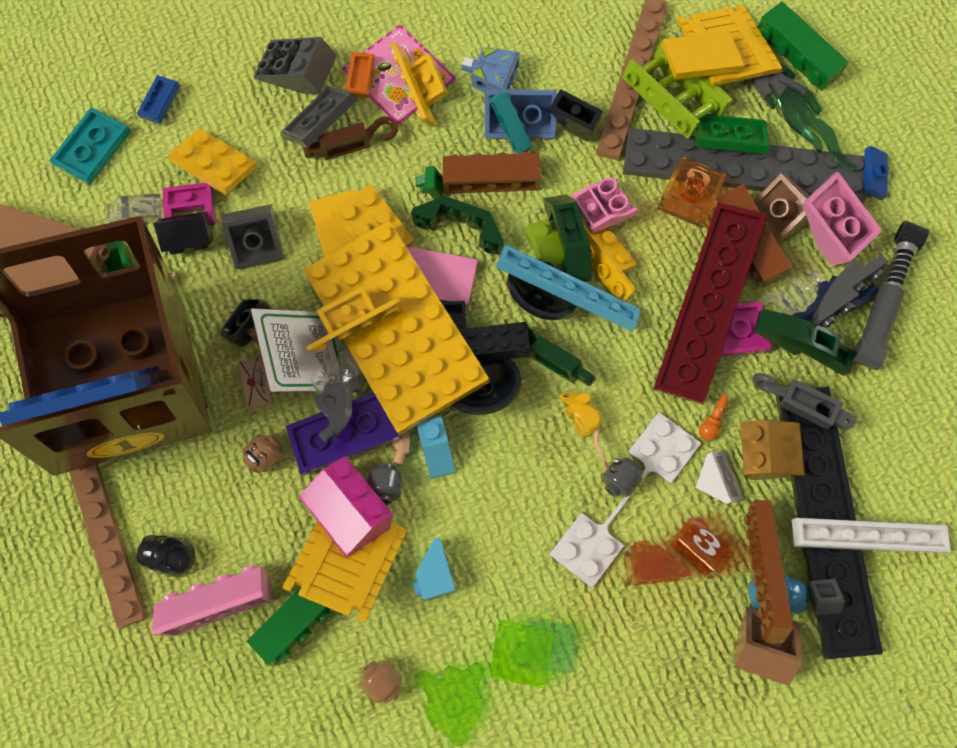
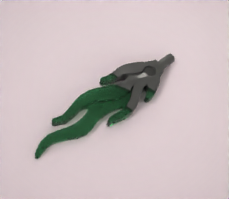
M780 63L782 66L781 72L752 78L756 90L768 102L771 109H775L777 97L786 122L795 132L810 142L818 154L823 150L821 139L807 126L820 135L835 161L845 168L855 171L857 166L847 160L841 153L833 129L815 115L821 113L822 107L810 90L794 81L796 75L793 71Z

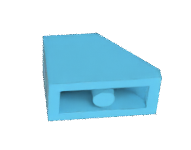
M442 416L425 420L418 424L417 428L430 479L456 473Z
M440 537L433 540L416 571L417 580L413 581L417 597L422 596L425 602L456 592Z

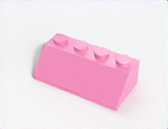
M250 565L242 568L241 574L235 576L225 574L215 578L216 582L207 586L205 583H200L189 587L190 592L179 595V592L163 596V601L154 604L153 635L173 637L274 601L275 598L267 570L257 567V565Z

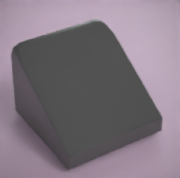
M836 578L808 581L809 594L815 616L842 612L845 600Z

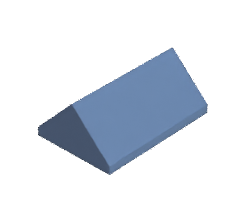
M485 89V138H507L489 101V98L505 91L511 96V103L517 109L518 117L524 123V130L530 138H555L556 118L550 113L549 108L557 96V89Z

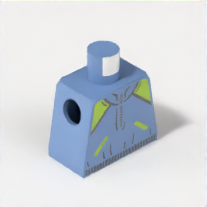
M484 47L481 49L478 59L467 56L464 58L462 70L472 73V86L485 93V89H510L519 68L520 52Z

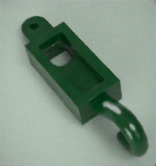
M528 327L533 360L573 384L577 380L588 386L594 383L596 378L590 372L583 369L582 361L542 336L536 338L533 330Z

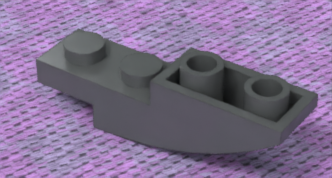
M881 254L864 267L857 260L847 266L837 276L822 297L813 315L812 323L828 328L836 321V316L848 314L855 307L853 302L859 296L858 293L867 286L866 283L868 281L874 283L885 273L883 268L889 261Z

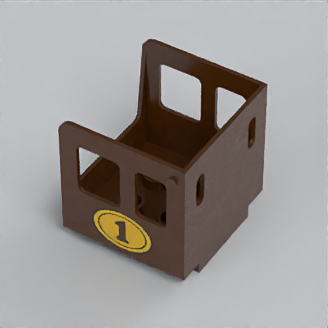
M142 216L0 248V309L8 318L11 326L25 399L154 366H159L160 371L167 369L170 377L166 381L137 391L3 425L0 427V439L55 476L213 432L207 411L208 404L177 285ZM116 241L127 242L139 264L113 272H99L85 252L88 248ZM62 256L79 279L26 292L18 287L4 269L44 258Z

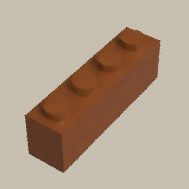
M502 152L497 155L477 153L470 156L458 154L443 156L444 194L540 190L539 153L522 152L521 154H508Z
M744 184L717 197L718 203L760 212ZM765 223L751 264L752 269H750L755 282H761L763 287L790 275L792 271V266L767 223Z

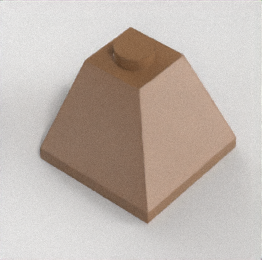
M780 173L754 200L759 211L767 214L766 223L778 243H781L809 225L802 203L810 195L783 173Z

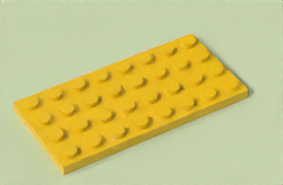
M390 221L385 222L303 269L324 306L363 286L375 309L396 297H399L401 302L396 304L398 309L387 315H384L383 312L373 316L374 322L361 328L360 324L350 329L352 334L343 338L399 436L490 383L487 374Z

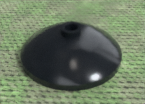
M541 261V262H543V263H545V264H548V265H550V266H552V267H554V268H556V269L562 271L560 268H558L557 266H555V265H553V264H551V263H549V262ZM508 273V290L515 302L527 313L545 320H561L571 315L575 310L576 305Z
M511 359L480 363L490 383L452 404V406L467 414L486 415L500 411L510 405L518 396L522 384L520 371Z

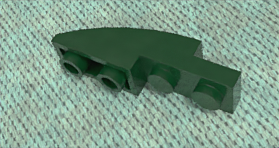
M765 309L759 311L754 329L756 334L795 356L802 352L842 376L850 373L855 351L840 343V335L818 324L789 314Z

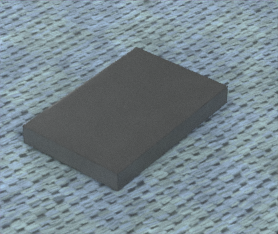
M328 86L280 133L284 139L308 148L357 99L353 93Z

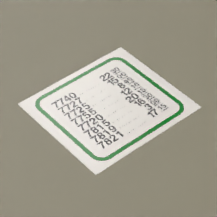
M251 309L270 392L323 391L327 383H342L350 380L341 341L337 337L328 340L329 346L317 353L313 349L307 351L305 348L312 342L329 334L317 312Z

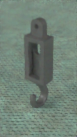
M756 373L752 377V382L758 389L783 397L779 404L780 407L825 429H829L834 425L842 430H849L855 425L854 416L840 409L843 402L795 379L789 383L788 387L776 385L775 378L763 373ZM817 404L830 409L827 417L816 412Z

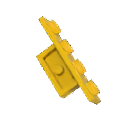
M394 42L391 44L394 50L393 58L402 69L400 75L409 86L410 91H408L411 100L417 105V116L423 123L426 122L434 127L437 123L429 106L448 95L434 59L427 53L411 64L407 52Z
M583 222L590 244L591 268L613 296L627 302L636 292V288L625 273L632 271L637 263L609 228L592 233Z
M363 286L317 310L329 334L305 347L306 350L310 351L313 349L315 353L329 346L328 340L334 337L341 340L352 334L350 330L352 327L360 324L361 328L374 322L373 316L383 312L384 315L395 311L398 309L396 304L401 302L399 297H396L375 309Z

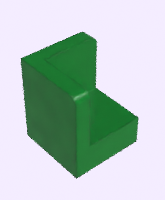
M116 241L107 245L110 248V254L105 262L109 272L133 267L128 247L123 241Z

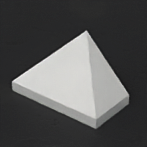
M715 451L708 453L696 488L725 504L743 501V495L726 452Z

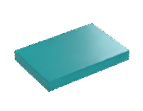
M91 107L49 162L90 186L131 133V130L128 126Z

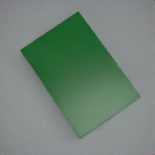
M706 114L699 119L700 123L694 132L695 147L768 154L770 149L765 120Z

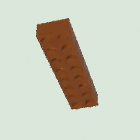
M754 500L752 505L749 506L747 515L744 516V523L747 525L746 537L750 542L749 554L752 555L751 569L754 570L753 583L757 588L756 601L759 602L760 607L758 616L762 620L761 634L764 636L765 643H784L793 629L772 503L771 500Z

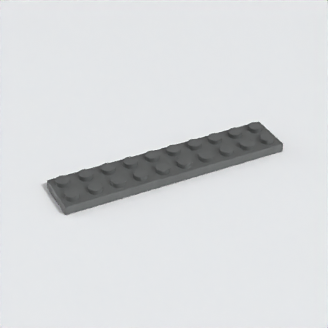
M628 128L623 174L700 183L703 180L701 172L693 171L695 173L694 178L687 176V172L691 168H700L705 170L710 176L708 185L736 188L744 184L747 190L763 192L780 173H783L805 192L812 195L835 172H839L863 204L866 200V193L864 192V156L770 145L768 154L695 147L694 135L687 139L683 134Z

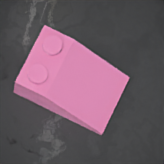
M835 172L802 203L817 248L831 266L853 260L882 231L839 172Z

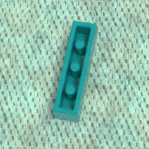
M506 91L499 92L489 98L514 153H521L532 146L530 143L531 138L524 130V123L519 119L518 111L513 107L511 103L512 98Z

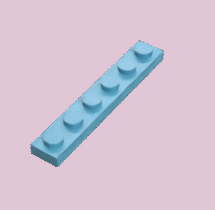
M506 244L502 249L496 268L611 321L620 327L633 331L637 326L640 308Z

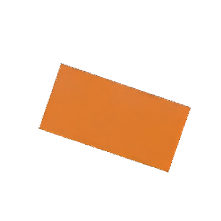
M352 52L345 87L346 92L353 93L358 98H369L375 64L374 54Z

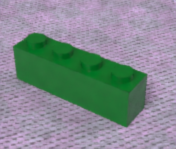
M783 1L761 17L757 28L764 39L820 91L842 75L849 62Z
M301 587L246 641L268 666H275L276 664L280 666L291 656L290 650L295 644L301 645L312 634L310 629L317 622L322 624L332 613L330 608L299 596Z

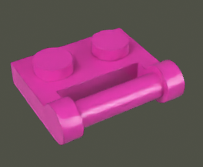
M206 183L163 188L164 218L172 217L177 212L205 209L208 212L210 224L216 225L213 187Z

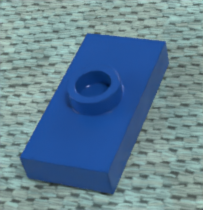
M157 75L137 112L139 118L161 125L180 88L179 83Z
M870 146L864 151V192L882 200L887 198L888 154Z

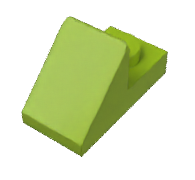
M546 218L526 226L525 233L537 258L557 267L561 266L564 252L558 232L553 231L548 219Z

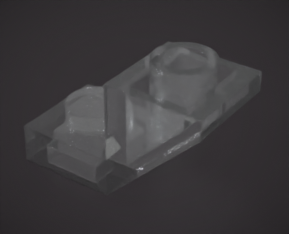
M159 194L119 196L107 204L108 223L142 216L145 224L148 225L159 219L162 212Z

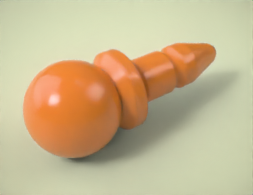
M724 394L717 401V406L714 407L712 416L706 415V421L700 425L699 434L702 439L713 441L718 438L720 434L719 426L723 425V422L719 421V419L722 418L724 409L727 407V394Z

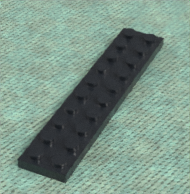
M829 386L814 388L831 397ZM775 395L780 421L800 423L805 476L791 477L798 518L856 521L838 427L833 425L829 429H825L780 407L779 404L783 397ZM817 404L816 412L826 417L828 416L830 409ZM803 547L809 581L836 578L845 600L841 613L816 616L824 660L883 654L863 551Z

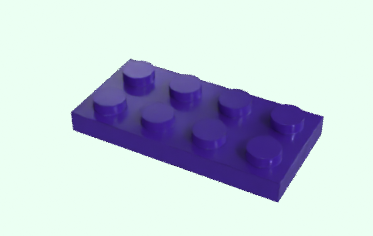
M374 392L352 400V413L347 426L338 436L334 435L327 441H323L319 436V433L327 428L329 424L328 418L322 412L286 426L300 474L303 476L323 469L344 456L349 459L401 439Z

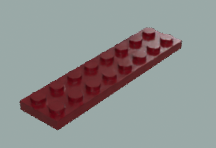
M717 202L653 387L655 391L697 404H705L767 220V214Z

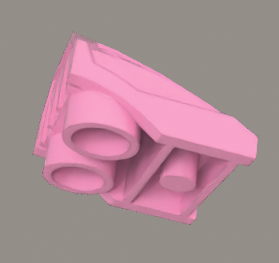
M615 177L605 178L599 183L590 184L570 196L577 202L580 214L592 233L617 225L633 216H639L637 209L630 204L628 197L619 188Z

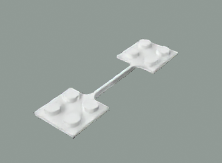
M658 412L628 452L643 463L644 472L642 473V480L648 473L654 472L671 484L701 443ZM630 496L623 498L603 524H596L581 512L549 555L589 587L593 588L624 547L622 543L609 534L608 525Z

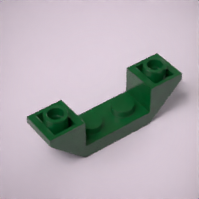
M567 194L543 198L548 220H554L564 252L561 262L564 273L583 282L591 281L590 244L577 202Z
M442 196L416 206L411 211L413 223L421 229L435 231L442 215H445L451 221L467 223L469 227L476 230L483 229L479 236V247L486 253L500 255L504 248V240L489 211L448 196Z

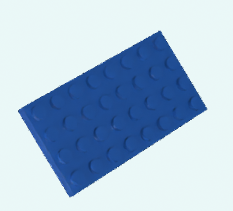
M154 366L7 403L9 410L0 412V422L3 426L137 391L170 379L168 370L160 371L159 366Z

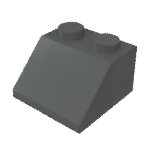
M272 204L223 215L221 224L235 269L284 259L279 228Z

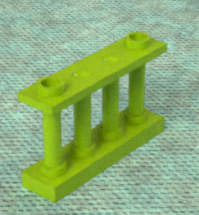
M661 41L652 60L645 65L640 66L633 59L629 60L622 78L687 139H690L700 123V118L709 112L712 115L724 116L733 99L718 85L712 86L707 76L675 80L662 49ZM661 67L669 75L657 82L648 73ZM677 82L685 91L673 97L665 88ZM694 97L702 106L691 113L682 104Z

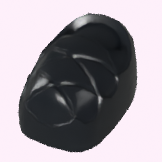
M243 299L223 326L221 336L238 347L248 345L257 337L251 309H273L263 299Z
M148 535L142 539L138 547L136 559L142 566L156 573L169 577H183L194 564L195 549L193 544L180 538Z

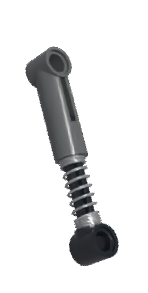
M906 220L899 226L893 240L897 246L893 261L890 263L891 266L888 269L887 278L884 280L885 283L878 289L862 337L854 349L853 362L876 371L882 366L888 353L887 344L905 295L902 284L906 283L905 278H908L906 273L910 272L908 267L912 266L911 261L914 260L916 253L924 246L929 235V229Z

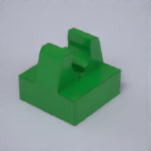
M435 166L425 167V174L416 177V188L420 187L421 193H429L433 199L442 197L443 176Z

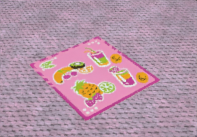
M402 25L395 27L363 52L375 55L369 97L390 118L394 119L397 124H400L418 108L408 94V91H410L409 86L400 75L402 69L393 58L394 50L391 44L396 42L407 52L411 64L429 53L434 59L445 87L456 80V77ZM350 62L342 68L347 75Z

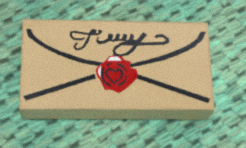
M262 355L237 361L247 409L250 411L273 405L274 402Z

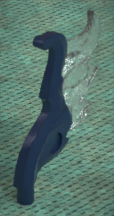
M812 269L806 270L804 275L810 276L811 280L801 278L787 279L785 283L792 285V289L768 292L763 298L762 306L765 308L766 305L773 304L784 314L807 321L812 320L819 302L837 276L833 275L830 281H828L823 273ZM870 284L864 291L858 293L859 296L853 302L855 307L852 310L869 303L872 300L871 298L878 292V288Z

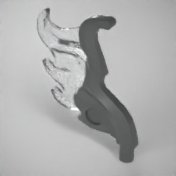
M344 340L338 348V358L336 361H330L328 354L325 356L322 366L323 376H317L316 370H313L311 375L312 386L319 392L314 397L316 405L329 421L328 427L319 433L323 441H327L334 435L338 436L345 429L352 413L351 394L359 392L367 382Z

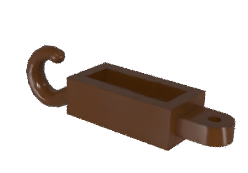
M386 116L376 119L366 130L363 122L322 134L318 138L319 142L311 144L308 148L304 147L303 152L306 158H315L323 155L325 161L369 148L372 136L381 125L386 124L391 127V132L383 135L381 139L383 141L393 139L397 135L398 124L394 119Z

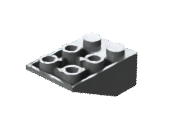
M322 37L270 40L253 78L302 94L321 93L337 54Z

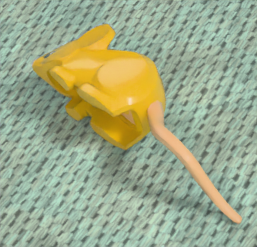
M585 392L559 394V399L567 407L565 414L569 419L574 420L573 425L582 437L593 434L594 446L605 469H607L606 459L599 446L601 415L598 409L589 403L591 401L590 395Z

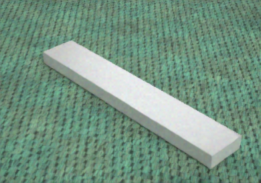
M808 518L792 519L794 547L944 554L951 552L948 525Z

